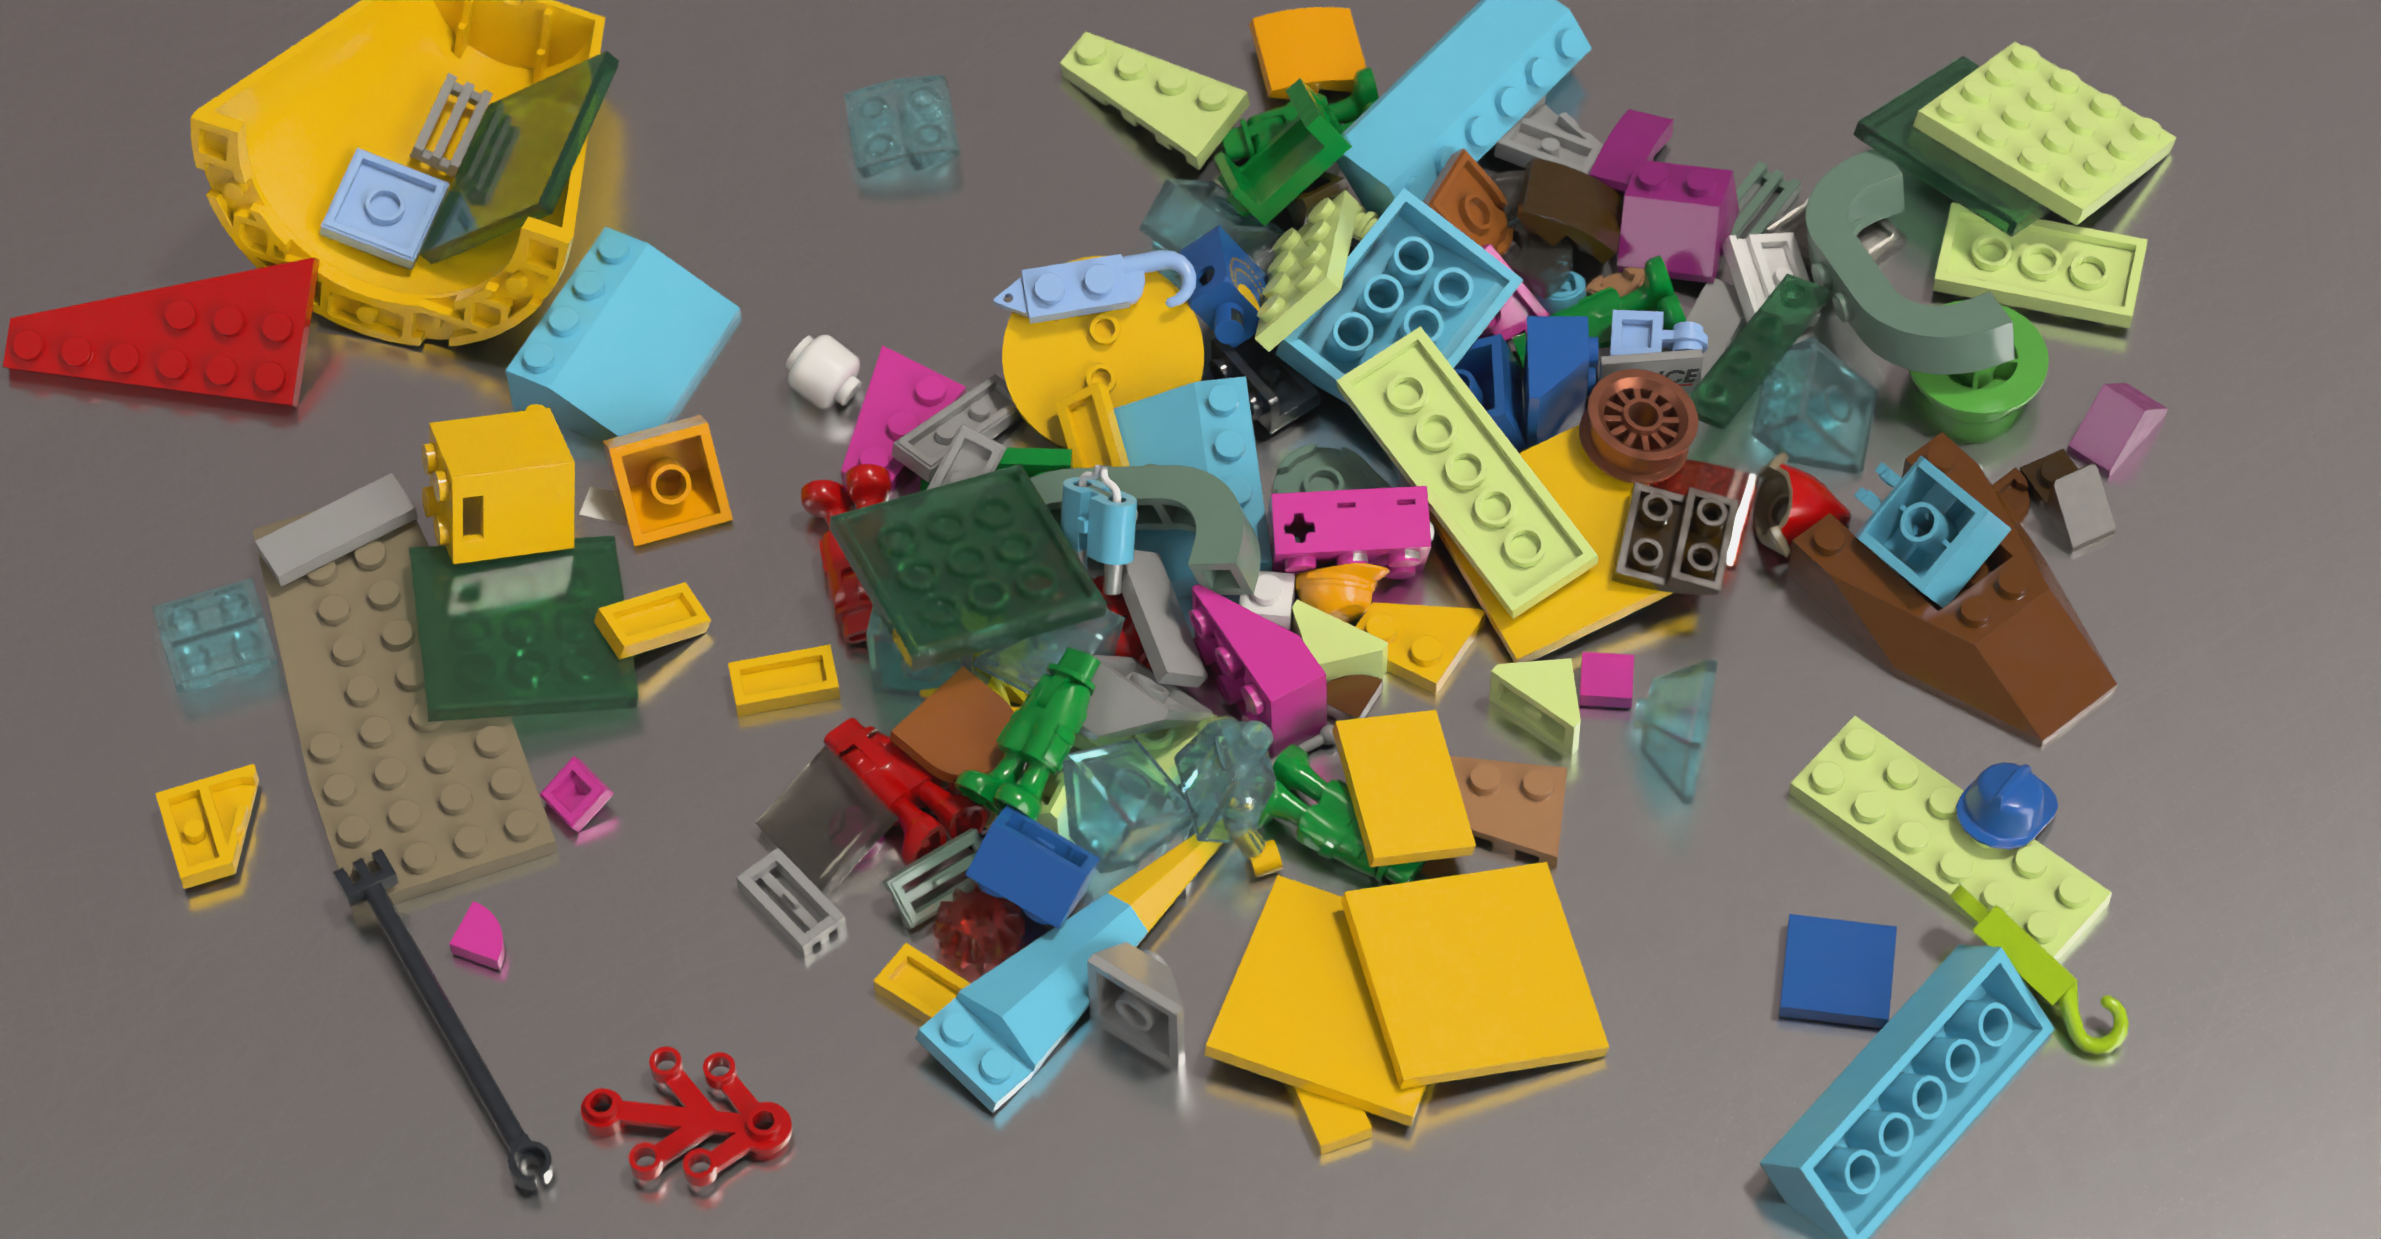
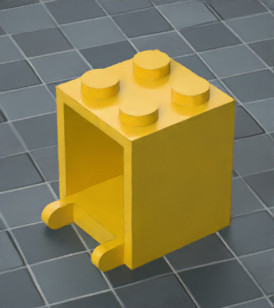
M532 404L526 407V411L429 423V443L422 444L421 456L425 474H429L430 486L422 488V503L426 517H434L433 525L437 544L446 546L453 564L574 548L575 461L550 408L540 404Z

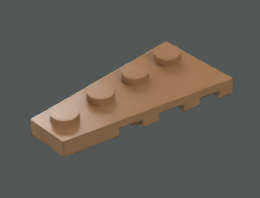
M1450 756L1473 836L1493 842V848L1510 854H1514L1516 850L1539 857V863L1547 862L1548 866L1557 868L1567 768Z

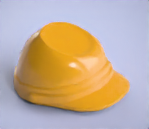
M1366 563L1342 564L1308 570L1295 575V592L1298 594L1300 601L1346 623H1351L1368 610L1371 605L1372 594L1377 587V582L1385 577L1390 570L1382 566Z

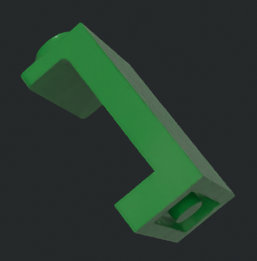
M1301 78L1286 90L1298 113V116L1242 167H1237L1222 151L1214 158L1221 171L1217 180L1229 193L1226 198L1244 218H1247L1252 213L1264 226L1352 147L1331 108Z

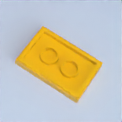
M1436 710L1335 721L1332 732L1370 867L1470 856L1473 854L1476 844Z

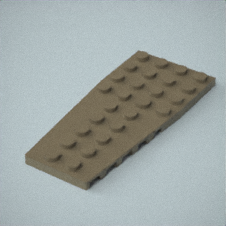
M314 511L258 527L253 530L254 539L256 541ZM417 519L282 587L258 553L307 776L337 869L343 867L348 873L351 882L354 883L359 878L352 862L363 858L372 874L378 871L373 862L371 853L381 848L395 870L399 882L386 889L395 905L557 853L556 840L512 718ZM367 900L350 907L353 917L373 912Z

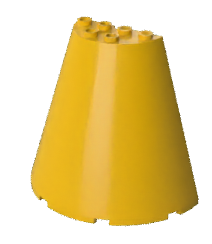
M361 0L193 113L190 117L192 151L196 168L204 170L211 187L206 197L223 228L257 269L313 257L319 259L312 311L338 325L381 340L412 346H420L424 339H449V346H458L479 342L499 335L521 323L539 308L561 277L569 258L576 223L605 17L555 0ZM448 73L457 76L455 82L463 86L466 81L474 84L473 90L480 94L484 90L493 93L455 177L410 157ZM449 94L424 147L431 152L434 151L458 100L457 97ZM467 102L442 157L450 161L452 160L476 106ZM357 148L449 183L448 193L413 270L320 235L321 224Z

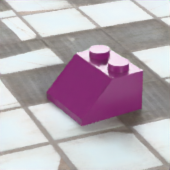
M1638 159L1624 195L1617 261L1618 272H1623L1624 268L1628 267L1644 269L1645 262L1649 258L1661 255L1669 278L1714 283L1724 255L1722 245L1728 236L1731 235L1739 213L1733 170Z

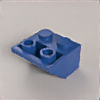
M1007 805L992 822L965 875L975 880L978 887L985 893L998 898L1004 897L1022 907L1025 914L1032 920L1041 924H1051L1059 929L1087 893L1101 858Z

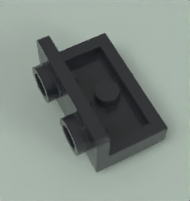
M1255 335L1236 347L1221 343L1217 338L1211 340L1212 361H1210L1209 367L1213 377L1217 380L1246 376L1252 420L1258 419L1270 433L1275 432L1320 405L1319 391L1307 378L1275 355L1278 349L1277 346L1268 352L1255 339Z

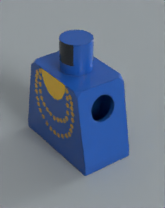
M1218 225L1180 250V254L1185 256L1193 265L1197 276L1196 288L1187 302L1190 308L1212 329L1217 340L1221 343L1229 344L1231 347H1236L1256 334L1259 322L1257 314L1263 305L1265 297L1262 292L1268 284L1269 277Z

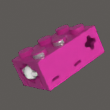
M1427 486L1271 494L1266 517L1272 556V572L1294 573L1295 575L1308 570L1342 564L1366 563L1388 568L1390 572L1385 576L1386 578H1410L1416 575V570H1424L1431 549V541L1434 538V527L1429 520ZM1295 537H1298L1299 543L1295 542Z

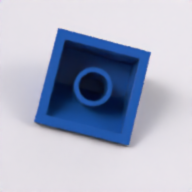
M1527 316L1523 369L1525 450L1562 433L1579 422L1585 412L1586 397H1590L1596 385L1595 367H1598V337H1589L1588 316Z
M1501 334L1476 340L1455 366L1454 370L1516 450L1526 448L1521 367Z

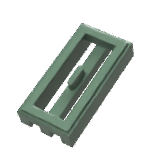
M1759 161L1736 190L1739 211L1761 183L1764 185L1736 219L1731 235H1736L1737 239H1741L1739 238L1741 233L1760 212V209L1776 190L1781 194L1749 233L1768 234L1800 194L1801 181L1792 178L1788 182L1784 180L1785 173L1776 169L1772 174L1767 171L1768 165Z
M970 828L882 880L885 889L890 891L893 897L891 900L895 908L900 910L903 916L901 919L906 928L912 929L979 889L977 882L968 878L916 910L911 905V902L969 868L982 843L977 829ZM970 845L972 846L973 852L904 892L902 888L904 884Z

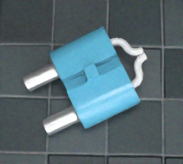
M1095 465L1094 472L1087 471L1081 477L1069 478L1063 482L1060 542L1062 545L1070 548L1068 574L1070 578H1086L1087 558L1090 557L1105 564L1103 592L1108 595H1118L1121 593L1123 564H1128L1134 559L1135 526L1138 518L1137 500L1134 496L1121 491L1117 484L1110 480L1107 467ZM1101 477L1102 482L1095 479Z

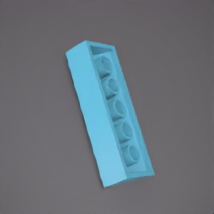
M1480 0L1344 131L1352 147L1336 162L1367 213L1374 211L1380 218L1403 188L1423 201L1452 154L1464 148L1477 162L1592 48L1570 9L1557 0Z
M1959 944L1759 1162L1785 1202L1834 1239H1868L2055 1030L2002 947Z

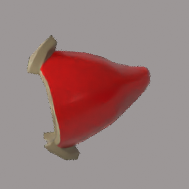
M1784 452L1776 455L1768 464L1761 468L1757 478H1762L1755 496L1753 523L1756 536L1762 544L1788 557L1791 552L1788 545H1792V540L1829 513L1845 527L1850 524L1852 514L1832 494L1826 485L1816 477L1786 465L1789 457Z

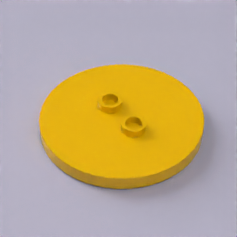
M1105 256L1084 257V258L1072 260V261H1069V262L1080 261V260H1087V259H1093V258H1099V257H1105ZM1155 271L1145 273L1143 294L1138 302L1131 305L1130 308L1030 324L1028 317L1012 312L1007 323L1002 346L1003 372L1010 397L1026 423L1048 442L1061 449H1068L1056 409V401L1098 381L1108 388L1114 409L1201 381L1204 367V346L1196 315L1187 301L1182 305L1172 308L1167 307L1165 304L1168 298L1176 295L1180 290L1169 279Z

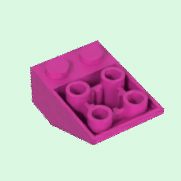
M1200 584L1193 586V609L1189 611V618L1194 628L1193 640L1204 668L1210 666L1216 674L1217 686L1224 700L1229 705L1236 703L1243 713V723L1250 738L1255 743H1258L1259 739L1257 736L1267 725L1273 734L1272 744L1267 750L1272 757H1275L1290 745L1294 744L1297 746L1319 735L1321 728L1327 725L1326 673L1301 637Z

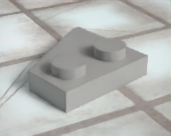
M1546 95L1496 143L1494 156L1520 167L1526 168L1527 163L1532 158H1538L1569 166L1588 175L1603 146L1590 133L1581 130L1578 122L1566 112L1557 115L1545 105Z

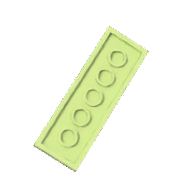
M1421 326L1336 380L1339 392L1412 487L1427 486L1429 510L1512 619L1598 564L1596 552Z
M1856 716L1840 730L1790 783L1789 795L1975 925L1978 924L1949 896L1959 884L1989 911L1997 904L2057 961L2110 902L2112 892L2035 839L2023 847L2010 850L1991 848L1974 840L1963 830L1957 820L1956 805L1964 790Z

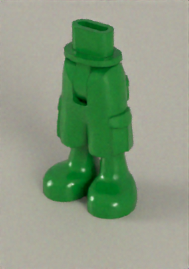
M1371 67L1359 69L1355 73L1352 93L1348 98L1328 105L1343 131L1379 99ZM1317 94L1328 105L1325 95ZM1292 102L1287 103L1286 106L1254 115L1247 120V123L1245 118L1239 119L1240 126L1231 128L1221 141L1225 155L1232 162L1248 158L1250 160L1298 116Z
M1661 255L1649 258L1645 262L1644 281L1636 290L1619 297L1617 289L1608 287L1591 296H1585L1577 304L1549 315L1588 316L1589 337H1598V348L1611 347L1613 310L1664 312L1663 330H1673L1675 324L1687 322L1677 294L1674 293ZM1526 332L1512 337L1523 369Z
M1067 647L1058 664H1048L1046 671L1049 674L1045 673L1042 675L1021 708L1012 714L1010 721L998 736L996 742L999 749L1005 754L1000 763L990 773L964 770L959 774L954 783L956 789L970 800L997 815L1008 805L1037 821L1042 811L1041 797L1049 775L1056 776L1057 772H1061L1074 745L1075 734H1078L1088 714H1086L1089 706L1090 696H1092L1096 687L1091 680L1101 662L1088 653Z
M1294 744L1282 751L1275 760L1272 767L1274 777L1269 779L1261 778L1242 812L1241 822L1246 823L1253 830L1263 828L1273 818L1292 823L1297 826L1296 840L1301 844L1318 852L1322 857L1334 858L1360 873L1375 877V880L1380 883L1387 879L1395 884L1412 882L1426 863V861L1370 867L1347 784L1340 779L1337 781L1332 779L1327 783L1311 768L1308 753ZM1297 790L1318 804L1309 806L1291 792Z

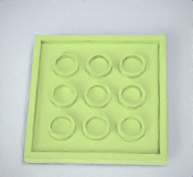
M2017 42L2012 43L1920 109L1913 124V127L2075 225L2081 223L2171 152L2177 138L2163 130L2156 121L2141 117L2121 105L2117 98L2099 92L2082 82L2075 73L2060 69L2040 57L2036 50L2020 45Z

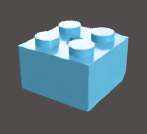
M1923 456L1918 458L1903 478L1881 462L1875 469V472L1878 473L1882 481L1888 486L1894 487V489L1882 503L1881 499L1869 489L1865 490L1860 487L1854 496L1874 512L1855 534V537L1922 593L1944 608L1956 597L2011 531V528Z

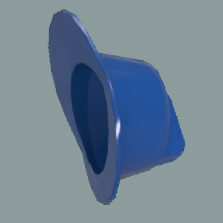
M1997 763L1983 770L1961 794L1956 805L1957 820L1963 830L1977 842L1991 848L2010 850L2028 844L2054 818L2058 809L2057 797L2049 785L2031 772L2032 768L2030 765L2023 764L2020 766L2016 763Z

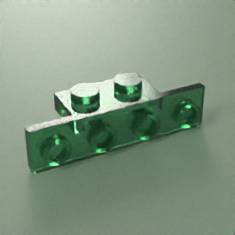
M1788 273L1690 393L1689 397L1696 407L1699 421L1719 429L1727 428L1829 300L1827 288Z

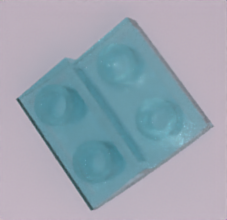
M944 75L895 79L844 94L856 168L864 179L907 162L912 165L916 172L961 155L948 81Z
M252 578L152 607L177 694L190 690H204L211 687L214 683L241 675H255L265 668L279 664Z

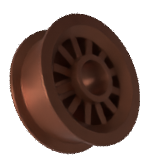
M1643 369L1620 370L1607 375L1593 388L1589 397L1588 407L1583 413L1579 425L1580 442L1588 458L1595 466L1609 476L1633 484L1635 482L1640 484L1657 483L1672 477L1684 465L1688 456L1689 446L1694 441L1698 431V414L1689 395L1671 379L1659 373Z

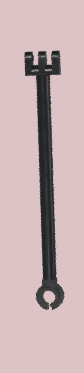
M380 848L371 853L373 862L378 871L372 874L363 858L352 862L359 878L354 883L351 882L348 873L343 867L332 872L350 907L367 900L506 1143L510 1153L508 1167L514 1183L524 1189H538L535 1175H525L523 1170L529 1165H539L542 1168L538 1173L540 1183L543 1186L544 1184L546 1185L554 1172L551 1153L541 1142L531 1141L528 1134L524 1132L389 897L386 889L399 882L396 872L384 851Z

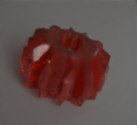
M976 882L972 889L973 892L967 894L956 887L952 894L953 901H940V906L938 907L939 918L935 919L933 930L934 937L939 942V952L944 960L954 958L955 967L958 968L959 972L973 964L976 971L982 976L987 964L992 963L998 966L1006 960V955L1013 956L1021 950L1020 938H1023V934H1025V920L1020 915L1018 905L1008 899H1004V897L998 898L983 892Z

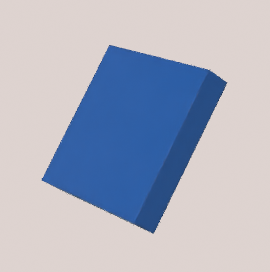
M1789 914L1779 1016L1883 1028L1889 1021L1897 926Z

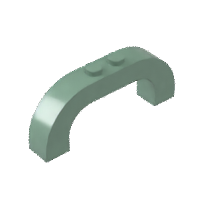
M1882 145L1848 158L1821 178L1812 190L1806 207V227L1812 276L1818 290L1821 293L1827 291L1832 298L1835 312L1840 321L1843 323L1848 321L1859 338L1872 352L1894 365L1929 374L1970 373L1988 369L2015 359L2013 321L1991 292L1956 304L1944 306L1923 305L1910 301L1894 289L1856 235L1866 226L1905 211L1903 174Z
M1146 464L1144 466L1111 467L1102 465L1108 468V477L1117 484L1121 491L1136 498L1138 518L1135 530L1182 529L1195 532L1196 536L1188 566L1198 583L1219 595L1254 594L1260 571V545L1257 535L1237 498L1225 483L1208 472L1188 466ZM1095 467L1060 469L1029 478L1002 493L976 517L960 542L951 569L970 600L1010 599L1014 586L1025 573L1031 559L1040 549L1060 534L1063 482L1069 478L1081 477L1087 471L1094 472ZM1101 477L1095 479L1102 482Z

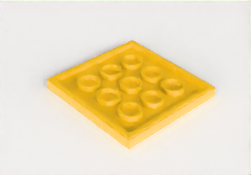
M1579 425L1519 454L1596 552L1598 564L1516 618L1512 619L1429 510V519L1515 663L1536 660L1672 594V592L1651 590L1611 581L1629 496L1634 484L1613 478L1594 465L1581 445Z
M1547 862L1344 892L1341 903L1400 1089L1606 1056L1609 1044Z
M1277 875L1205 1045L1204 1055L1320 1096L1364 1109V1111L1411 1127L1427 1085L1402 1089L1399 1087L1341 903L1342 896Z

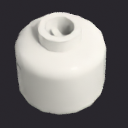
M808 335L794 349L785 364V367L790 370L788 374V384L790 387L819 409H827L837 401L843 406L846 405L854 397L862 384L856 378L860 369L859 358L829 335H820L815 339Z

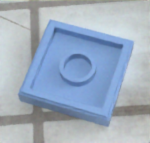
M357 148L321 224L320 235L413 270L448 193L449 183Z

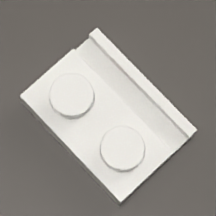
M1794 233L1749 234L1746 239H1737L1736 235H1729L1722 245V249L1749 330H1756L1760 325H1768L1769 329L1814 327L1821 317V313Z

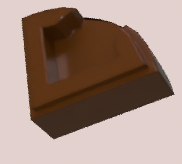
M2015 467L1995 482L1993 486L2023 527L2029 514L2030 495L2027 480Z
M1348 675L1328 682L1326 684L1327 714L1339 720L1365 718L1383 690V680L1367 675Z

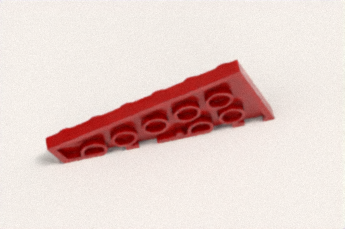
M313 257L12 317L9 322L3 368L298 408L320 260Z

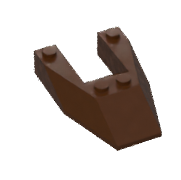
M1941 432L1905 458L1902 478L1918 458L1923 456L2011 528V531L1948 605L1942 608L1919 589H1913L1831 513L1792 540L1787 576L1892 673L2042 747L2116 691L2117 683L2041 552L1980 466Z

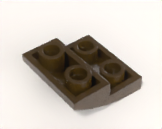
M1532 158L1526 166L1517 218L1529 233L1542 237L1553 247L1567 235L1581 252L1591 254L1602 264H1605L1618 250L1624 197L1603 182L1582 171L1553 161Z
M1635 482L1629 496L1611 581L1664 592L1719 595L1739 500L1689 487L1684 496Z

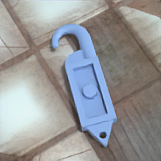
M1158 250L1128 256L1117 254L1021 270L1022 277L994 298V305L1028 317L1030 324L1130 308L1131 305L1138 302L1143 294L1145 273L1170 269L1176 271L1182 279L1180 291L1165 302L1167 307L1172 308L1182 305L1191 297L1196 288L1197 276L1193 265L1188 259L1175 251ZM1007 297L1013 299L1009 303L1004 302V299Z

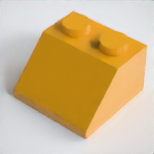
M701 415L603 441L614 487L634 547L733 520L709 425Z

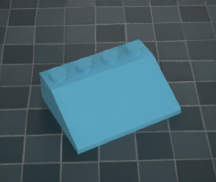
M1403 188L1348 256L1341 291L1282 340L1275 355L1314 385L1348 404L1337 389L1336 380L1420 326L1454 369L1520 286L1523 279L1415 195Z
M605 227L505 370L512 406L526 411V407L529 405H543L551 409L558 425L602 443L604 440L667 424L741 314L740 307L649 243Z
M1246 376L1193 382L1114 408L1129 465L1188 466L1208 472L1220 479L1237 498L1257 535L1261 554L1260 571L1272 572V556ZM1182 529L1135 530L1134 550L1159 553L1176 597L1191 596L1192 587L1199 584L1188 566L1196 533Z

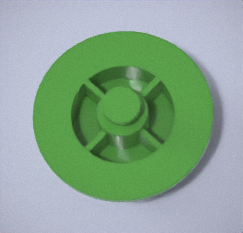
M1956 301V302L1948 303V304H1945V305L1956 304V303H1959V302H1962V301ZM2001 305L2013 321L2015 359L1988 369L1962 374H1929L1909 370L1914 383L1939 412L1951 419L1964 423L1983 424L1993 422L2025 405L2041 389L2047 375L2049 357L2041 334L2023 315Z

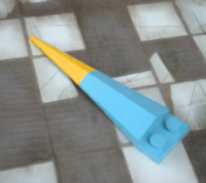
M1248 799L1200 830L1199 835L1197 832L1065 920L1059 929L1053 928L960 990L956 998L918 1030L915 1039L993 1113L1030 1081L1090 1005L1088 959L1093 953L1125 942L1137 947L1185 887L1235 830V826L1240 823L1239 817L1241 819Z

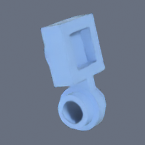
M1613 310L1610 356L1662 352V348H1668L1670 351L1702 349V353H1704L1708 349V336L1703 332V326L1695 322H1680L1674 325L1673 330H1663L1664 312Z

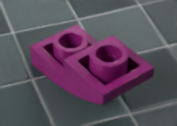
M1628 109L1607 137L1589 175L1611 187L1619 194H1625L1637 160L1654 161V156L1672 138L1674 119Z

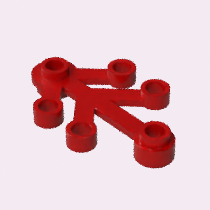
M669 1046L660 1047L652 1052L649 1058L650 1071L653 1079L658 1083L665 1084L683 1107L624 1101L617 1092L606 1088H599L590 1092L583 1099L580 1107L585 1129L591 1135L600 1138L611 1137L617 1134L625 1124L676 1130L657 1144L643 1142L631 1149L628 1156L631 1172L634 1177L643 1181L653 1180L658 1177L665 1165L712 1134L729 1135L731 1137L712 1151L697 1148L686 1154L683 1159L684 1174L686 1180L693 1186L703 1187L711 1184L716 1179L718 1172L750 1151L763 1156L779 1152L788 1143L792 1135V1121L787 1110L777 1103L758 1102L738 1078L734 1059L729 1054L723 1052L713 1053L705 1059L703 1063L704 1078L710 1088L721 1090L738 1113L716 1111L683 1070L682 1058L678 1050ZM663 1061H673L675 1063L674 1067L669 1070L657 1068ZM723 1066L729 1069L722 1076L711 1074V1071L716 1067ZM601 1104L611 1105L605 1112L593 1110V1108ZM761 1122L774 1123L773 1126L767 1130H759L755 1128V1126ZM650 1156L655 1159L654 1163L650 1166L642 1167L637 1165L640 1158ZM704 1162L710 1165L706 1171L701 1173L691 1170L697 1163Z

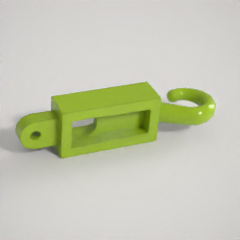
M1961 884L1958 885L1949 896L1978 922L1972 931L1988 946L2002 947L2019 975L2050 1004L2054 1005L2057 1001L2059 1002L2068 1034L2078 1048L2084 1052L2098 1055L2110 1053L2122 1045L2128 1035L2129 1020L2126 1009L2119 1000L2110 995H2105L2100 1001L2102 1007L2113 1015L2114 1023L2110 1033L2099 1038L2088 1035L2083 1027L2078 1008L2077 979L1997 904L1989 911Z

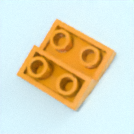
M1312 7L1284 10L1252 18L1249 23L1269 98L1290 99L1286 90L1299 78L1316 94L1319 89L1352 92L1355 73L1359 69L1367 68L1350 8Z

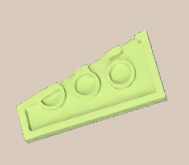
M1086 31L1060 62L1064 78L1103 105L1112 104L1122 111L1123 118L1135 127L1141 124L1153 132L1157 142L1169 150L1176 148L1185 154L1187 162L1198 170L1250 105L1247 91Z

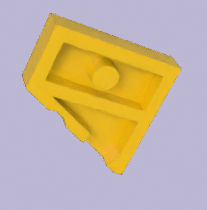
M1372 602L1355 627L1388 642V672L1436 695L1485 625L1486 612L1475 608Z
M254 764L155 793L184 889L236 874L259 784Z

